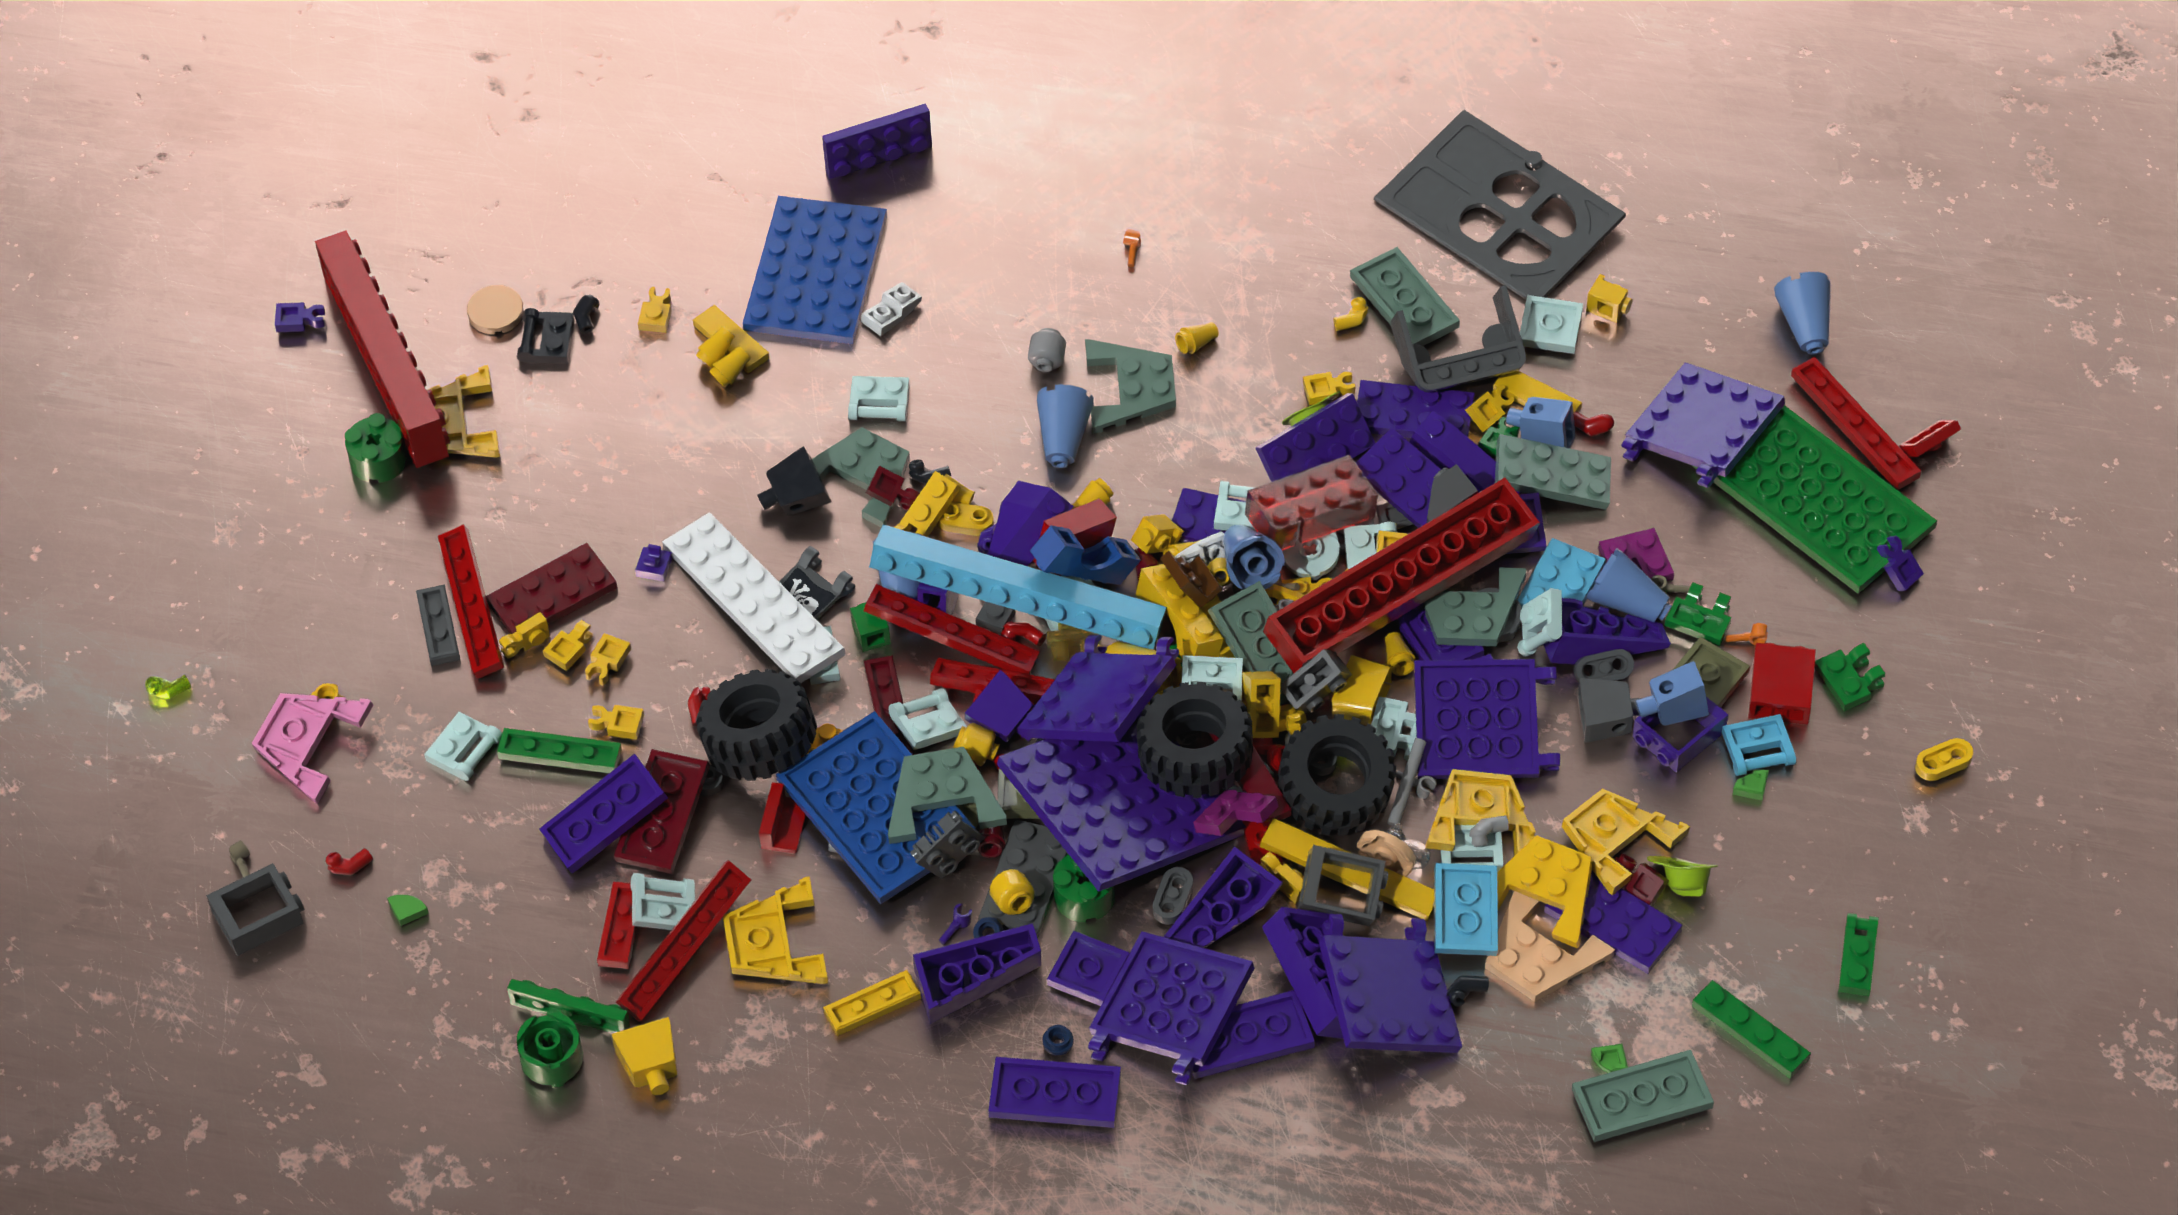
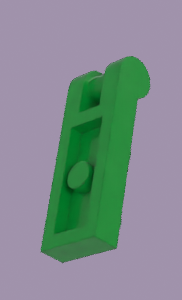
M1847 913L1838 992L1870 996L1879 917L1869 916V919L1857 917V914ZM1855 929L1865 930L1867 935H1855Z

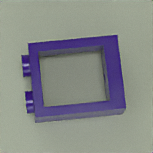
M1706 697L1709 715L1695 719L1705 729L1679 751L1653 730L1660 723L1657 713L1642 718L1640 716L1634 720L1632 737H1634L1639 746L1647 748L1652 752L1662 765L1669 766L1677 773L1722 735V727L1727 725L1728 714Z

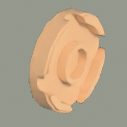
M491 285L480 289L472 295L467 305V314L471 325L479 332L488 335L500 331L505 333L515 328L523 318V302L520 295L512 288L503 285Z
M1378 830L1365 831L1357 842V848L1360 849L1359 855L1386 861L1385 868L1405 877L1412 872L1416 865V856L1412 849L1405 842L1387 832Z

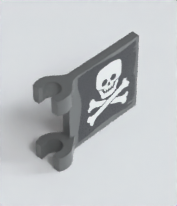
M810 545L802 553L798 563L779 582L818 620L839 598L849 595L855 589V584L851 582L853 577L845 571L838 575L833 585L816 573L814 570L822 561L817 557L819 551Z

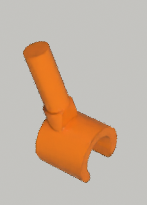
M1127 229L1123 238V244L1130 246L1127 266L1133 268L1137 248L1141 246L1139 231Z
M1755 623L1752 626L1751 632L1725 635L1726 642L1750 641L1753 645L1765 643L1768 632H1766L1767 625Z

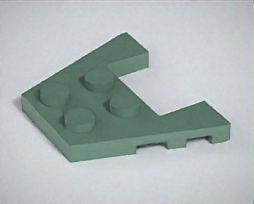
M1085 339L1087 366L1117 365L1120 405L1093 406L1091 411L1092 434L1103 432L1104 427L1113 424L1116 427L1124 425L1126 420L1140 415L1144 418L1176 407L1172 355Z
M861 427L812 458L822 480L829 472H832L867 490L878 466L904 477L910 454L908 450ZM872 498L863 508L862 518L882 528L883 524L887 525L888 515L894 503L889 506Z
M1499 567V592L1443 591L1424 602L1425 615L1436 644L1497 646L1508 621L1511 608L1515 604L1521 585L1525 581L1526 568Z
M964 747L904 756L888 830L889 844L917 840L913 812L967 803H975L980 829L1007 825L1006 814Z

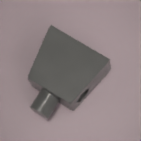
M1579 679L1578 702L1584 743L1621 736L1632 731L1633 716H1640L1635 701L1642 698H1630L1628 683L1625 681Z

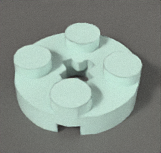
M1311 520V522L1302 524L1299 522L1291 526L1282 539L1285 565L1293 574L1302 578L1311 577V580H1318L1323 575L1328 574L1339 560L1340 544L1335 531L1326 523L1318 520ZM1313 543L1316 544L1317 553L1306 555L1303 547L1305 545L1311 546Z

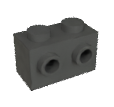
M1323 649L1280 685V689L1296 710L1313 712L1324 704L1325 701L1323 699L1331 692L1337 693L1347 685L1346 680L1352 676V673L1335 651Z

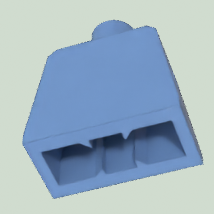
M1530 397L1523 410L1510 408L1507 413L1506 423L1520 427L1522 439L1571 448L1575 439L1572 402Z
M1694 661L1651 679L1649 682L1651 696L1635 701L1641 718L1657 713L1661 724L1665 726L1709 715L1704 683Z

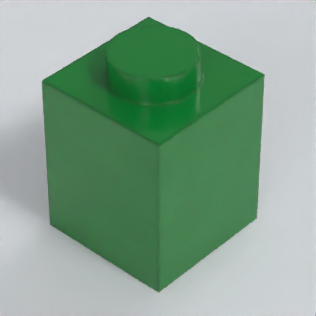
M866 602L850 608L852 627L862 652L891 644L887 621L864 612Z

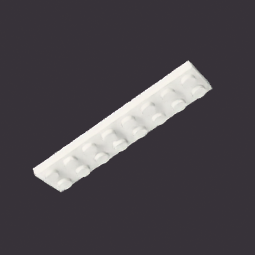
M710 512L662 541L664 550L671 552L672 558L786 674L797 679L800 683L845 656L844 647Z

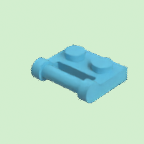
M1781 714L1722 727V735L1733 762L1736 776L1746 775L1747 771L1780 764H1785V766L1796 764V755ZM1780 747L1782 751L1745 760L1743 754Z

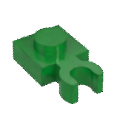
M1502 417L1499 420L1498 429L1490 426L1478 442V447L1489 456L1496 458V445L1499 435L1517 437L1520 427H1507L1506 417Z

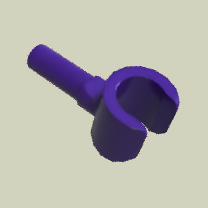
M959 903L954 907L953 921L940 937V943L945 945L959 927L965 928L970 925L972 909L967 914L961 915L963 904Z

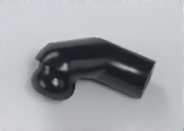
M919 459L913 460L909 464V475L911 478L925 485L935 471L944 476L945 474L951 476L948 466L930 470L925 468L923 461Z

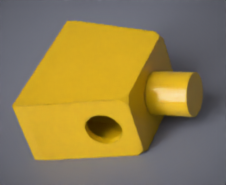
M669 1017L611 1034L615 1053L633 1085L638 1088L649 1085L653 1095L666 1093L669 1090L667 1079L677 1075L674 1042Z

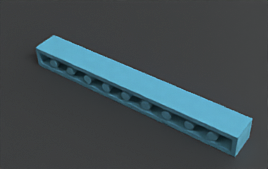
M884 524L874 542L869 566L873 569L1154 650L1167 608Z

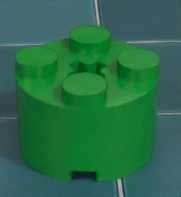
M374 413L369 418L358 421L345 432V446L353 473L359 479L369 482V479L378 480L379 483L394 479L403 471L407 452L402 431L394 421L385 418L380 413Z
M1069 854L1056 865L1053 873L1054 898L1057 908L1062 915L1076 922H1086V919L1095 917L1096 920L1100 919L1112 909L1115 902V886L1098 892Z
M547 1012L545 1016L537 1018L535 1015L523 1023L517 1034V1049L523 1072L536 1083L551 1085L556 1088L563 1086L566 1081L579 1071L583 1062V1050L574 1022L561 1013Z

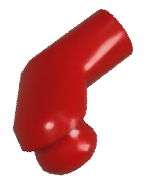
M1578 411L1573 414L1574 426L1590 436L1608 432L1614 426V419L1609 414H1600L1590 418Z
M1007 622L1000 634L1013 641L1016 640L1017 635L1022 636L1038 647L1045 642L1047 637L1045 633L1026 622Z
M699 686L694 688L688 699V708L693 726H697L696 718L703 700H708L707 696L711 692L707 686L700 689Z
M364 848L351 858H342L341 854L332 852L326 857L325 862L328 865L327 869L333 874L353 875L372 862L373 857Z

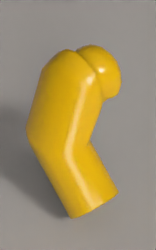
M1356 297L1351 301L1352 308L1348 314L1333 318L1336 331L1362 324L1368 313V306L1363 297Z

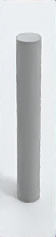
M1415 738L1387 822L1389 825L1395 827L1400 825L1426 745V741Z

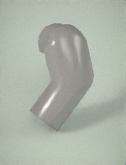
M1507 816L1481 819L1470 830L1469 837H1472V845L1474 847L1486 846L1489 833L1508 831Z

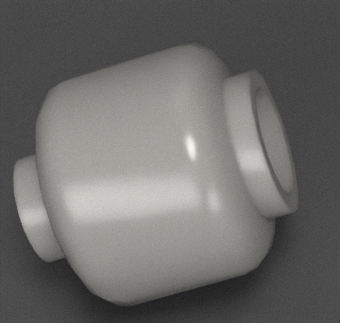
M1043 328L1035 332L1031 336L1028 360L1037 370L1042 372H1050L1059 368L1064 362L1067 344L1065 338L1059 331L1053 328Z

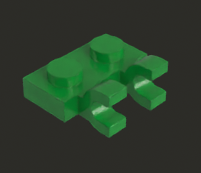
M1692 582L1685 600L1678 597L1675 598L1665 619V626L1698 639L1701 637L1714 645L1720 646L1731 624L1732 617L1727 616L1730 609L1728 604L1731 596L1720 592L1713 609H1708L1699 605L1703 596L1701 595L1703 586Z
M1865 643L1854 647L1846 656L1840 649L1815 661L1814 668L1844 712L1871 700L1870 691L1884 687V682L1881 678L1885 677V672L1880 665L1868 670L1861 678L1855 670L1869 664L1866 656L1870 655V650Z

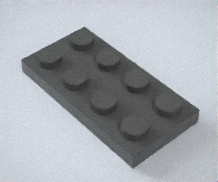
M1015 819L993 877L994 879L999 873L1009 869L1022 872L1035 891V897L1030 908L1021 914L1007 915L999 909L988 891L978 921L985 917L995 918L1002 924L1004 931L1033 923L1038 938L1054 895V869L1058 862L1068 855L1046 826Z

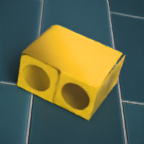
M1351 655L1346 667L1352 673V676L1346 680L1347 685L1342 690L1334 693L1332 697V715L1334 717L1335 714H1344V719L1352 720V717L1361 719L1360 724L1367 726V724L1372 723L1379 696L1386 698L1391 685L1384 682L1392 683V667Z

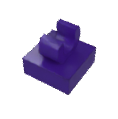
M649 544L648 548L643 547L635 569L636 577L664 582L672 561V553L661 550V546Z

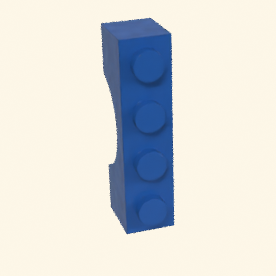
M1050 525L1030 550L1037 560V566L1046 573L1051 572L1062 574L1066 577L1073 576L1084 580L1090 579L1121 585L1141 561L1125 539L1107 536L1098 544L1084 549L1070 529Z

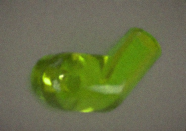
M185 675L173 681L158 676H150L145 681L148 693L166 700L191 688V684Z

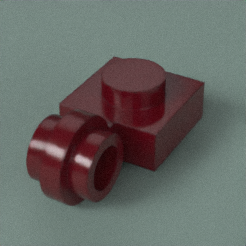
M878 466L865 492L889 506L898 498L900 501L899 506L905 511L909 510L920 494L911 488H906L905 491L901 489L905 478L881 466Z
M1626 854L1616 857L1615 861L1632 873L1631 880L1625 889L1648 905L1654 906L1669 880L1646 863H1641L1636 869L1637 862Z

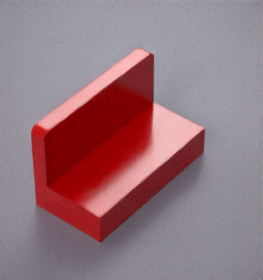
M772 782L759 830L761 849L795 854L798 851L806 814L792 798L785 796L784 784Z

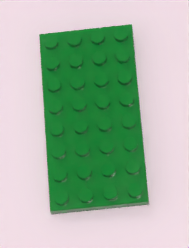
M1785 405L1726 477L1718 475L1713 481L1858 594L1886 571L1884 566L1889 561L1878 553L1877 546L1887 544L1890 549V543L1887 538L1889 536H1897L1902 542V550H1910L1934 530L1937 525L1935 518Z

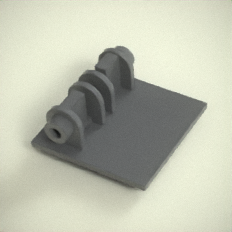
M954 810L951 814L948 812L938 822L943 831L936 825L932 827L940 837L939 839L927 831V837L923 836L913 845L914 849L910 853L916 859L915 862L938 877L944 878L946 875L954 872L958 863L967 855L975 852L986 836L964 823L960 814Z

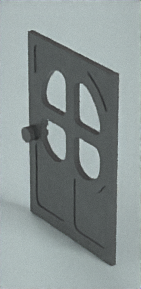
M1464 109L1374 197L1376 202L1496 281L1506 285L1507 288L1525 300L1527 295L1546 298L1626 217L1625 212L1542 160V155L1538 151H1528ZM1514 174L1524 175L1536 182L1540 188L1521 207L1514 208L1493 193V185L1499 179ZM1560 198L1572 210L1575 216L1576 229L1570 236L1559 237L1535 222L1532 217L1550 199ZM1486 208L1502 218L1505 223L1487 241L1476 242L1465 235L1459 226L1462 216L1470 209ZM1517 233H1525L1551 251V255L1546 260L1529 264L1504 260L1497 253Z

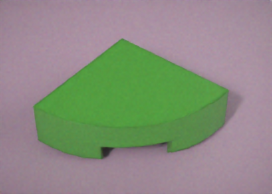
M1755 770L1753 773L1739 778L1734 785L1732 795L1762 801L1769 770Z
M394 895L387 898L400 926L429 914L426 905L414 896Z
M1623 1044L1591 1048V1056L1594 1062L1603 1071L1610 1073L1628 1067Z

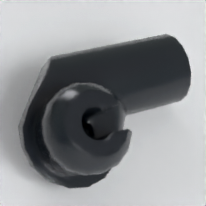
M591 294L581 297L573 310L574 317L582 334H587L594 329L589 314L595 312V308L598 309L600 305L598 298Z
M1459 976L1447 990V996H1449L1451 1004L1456 1007L1462 1006L1465 1003L1464 999L1471 991L1487 992L1489 987L1488 977Z

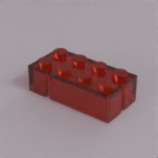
M1347 455L1247 490L1245 516L1257 532L1273 539L1283 551L1296 546L1298 521L1300 520L1298 541L1302 544L1375 518L1378 493L1366 476L1362 477L1363 472L1352 457Z

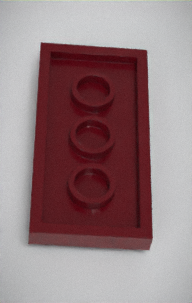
M585 543L486 596L488 605L507 631L513 634L516 632V626L539 612L542 613L547 619V624L550 625L618 587L614 577L589 544Z
M651 749L645 767L667 795L668 799L621 835L614 859L616 862L673 874L710 764L706 760Z

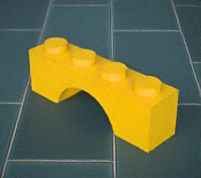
M1160 564L1141 568L1135 596L1138 599L1167 607L1165 613L1170 618L1174 627L1177 649L1181 658L1183 659V655L1219 657L1224 638L1203 610L1180 589L1166 566Z

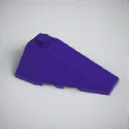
M1432 411L1413 433L1409 442L1441 470L1446 467L1450 469L1457 464L1476 487L1478 493L1495 483L1496 461L1435 411Z
M1018 480L1001 502L998 520L994 526L993 537L986 554L1028 566L1034 559L1030 550L1040 538L1044 520L1067 512L1074 506L1052 488Z
M1562 598V635L1559 639L1553 642L1548 641L1543 645L1551 663L1575 664L1583 656L1622 649L1633 655L1669 648L1671 643L1661 623L1651 622L1629 614L1622 618L1610 614L1608 608L1600 606L1597 611L1583 607V601Z
M1234 846L1164 937L1206 948L1265 908L1283 885V882Z

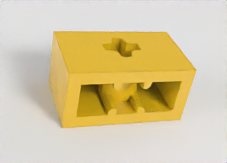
M1272 671L1242 673V702L1247 707V712L1251 716L1253 738H1279L1281 678Z

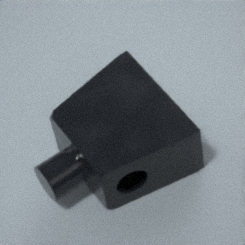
M804 446L767 471L766 475L772 487L757 494L764 510L779 503L787 515H794L832 502L817 468Z

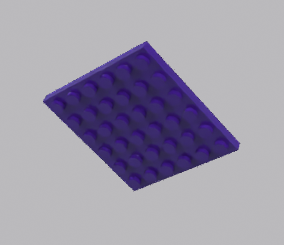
M1139 714L1119 742L1045 739L1001 755L997 762L998 767L1098 892L1243 836L1244 828H1246L1242 820H1236L1222 836L1196 833L1193 822L1220 796V793L1214 796L1204 794L1202 798H1193V795H1185L1184 798L1176 796L1173 791L1168 793L1160 789L1159 783L1157 785L1153 784L1147 778V774L1143 772L1140 766V759L1138 758L1136 726L1141 714ZM1171 741L1175 745L1180 746L1177 741Z

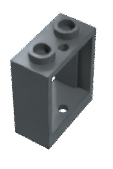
M1313 845L1308 851L1298 909L1327 914H1341L1346 922L1369 927L1375 918H1380L1383 901L1379 900L1380 889H1385L1388 880V871H1384L1386 861ZM1323 863L1371 873L1364 913L1315 902Z
M273 863L206 895L211 912L236 956L304 924L300 912L305 909L297 894L291 895L288 889L292 887L284 871L279 873ZM275 886L287 907L239 929L228 908Z

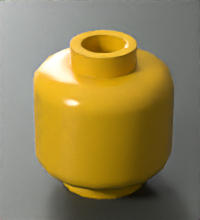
M970 723L967 727H961L953 748L964 747L971 759L980 767L985 764L987 759L993 762L1000 745L994 743L996 739L994 731L976 723Z
M1015 869L999 873L990 885L989 893L993 901L1007 915L1024 913L1030 908L1035 897V891L1031 883L1022 872Z

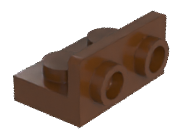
M1168 551L1160 558L1180 589L1200 608L1214 599L1222 590V586L1200 556L1196 557L1191 563H1188L1182 556L1177 559Z

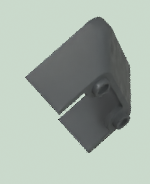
M1506 285L1501 286L1492 297L1500 323L1491 325L1484 331L1482 335L1483 349L1431 361L1429 352L1425 347L1419 344H1412L1403 310L1396 312L1390 324L1401 363L1421 391L1434 392L1513 373L1523 366L1526 360V353Z

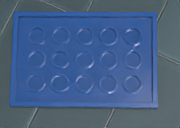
M778 195L743 319V330L854 344L887 218V209Z
M874 711L803 756L795 766L790 765L787 767V771L781 774L778 772L776 778L779 783L784 784L785 791L877 901L882 904L930 873V871L915 862L916 859L910 852L914 849L913 845L923 836L927 837V831L931 832L937 839L940 838L932 827L936 825L943 831L938 822L948 812L951 814L954 810L957 811L963 818L962 821L975 830L977 829L956 805L913 812L917 840L889 844L888 830L904 756L912 754Z

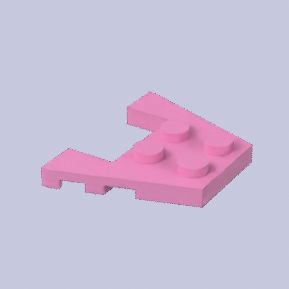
M280 693L254 738L252 745L307 797L318 804L331 782L328 776L306 768L333 718L361 728L374 705L371 700L361 698L360 701L347 700L345 697L323 699L314 695Z

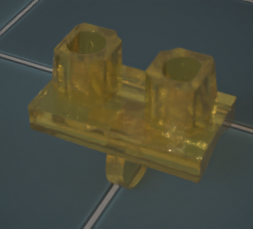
M1058 623V630L1060 631H1046L1047 648L1050 647L1053 661L1069 660L1068 646L1080 645V652H1084L1086 638L1089 635L1099 634Z

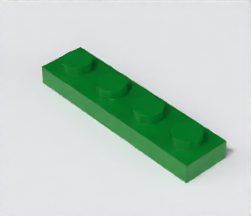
M504 728L497 755L498 759L610 773L618 766L622 747L621 743Z
M511 979L507 987L511 1005L542 1014L547 1012L561 1013L569 1017L574 1023L610 1033L630 1028L628 1012L618 1005L597 1003L589 997L572 996L557 988L547 989L537 986L529 980L519 981Z
M1712 980L1693 999L1692 1007L1789 1079L1810 1059L1811 1052Z

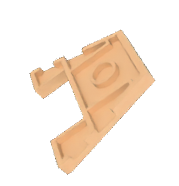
M1514 891L1498 930L1497 956L1487 957L1485 969L1532 1001H1538L1568 984V980L1580 973L1584 975L1593 970V966L1602 961L1607 962L1614 957L1615 949L1594 935L1584 943L1575 955L1569 954L1525 924L1528 918L1540 906V901Z

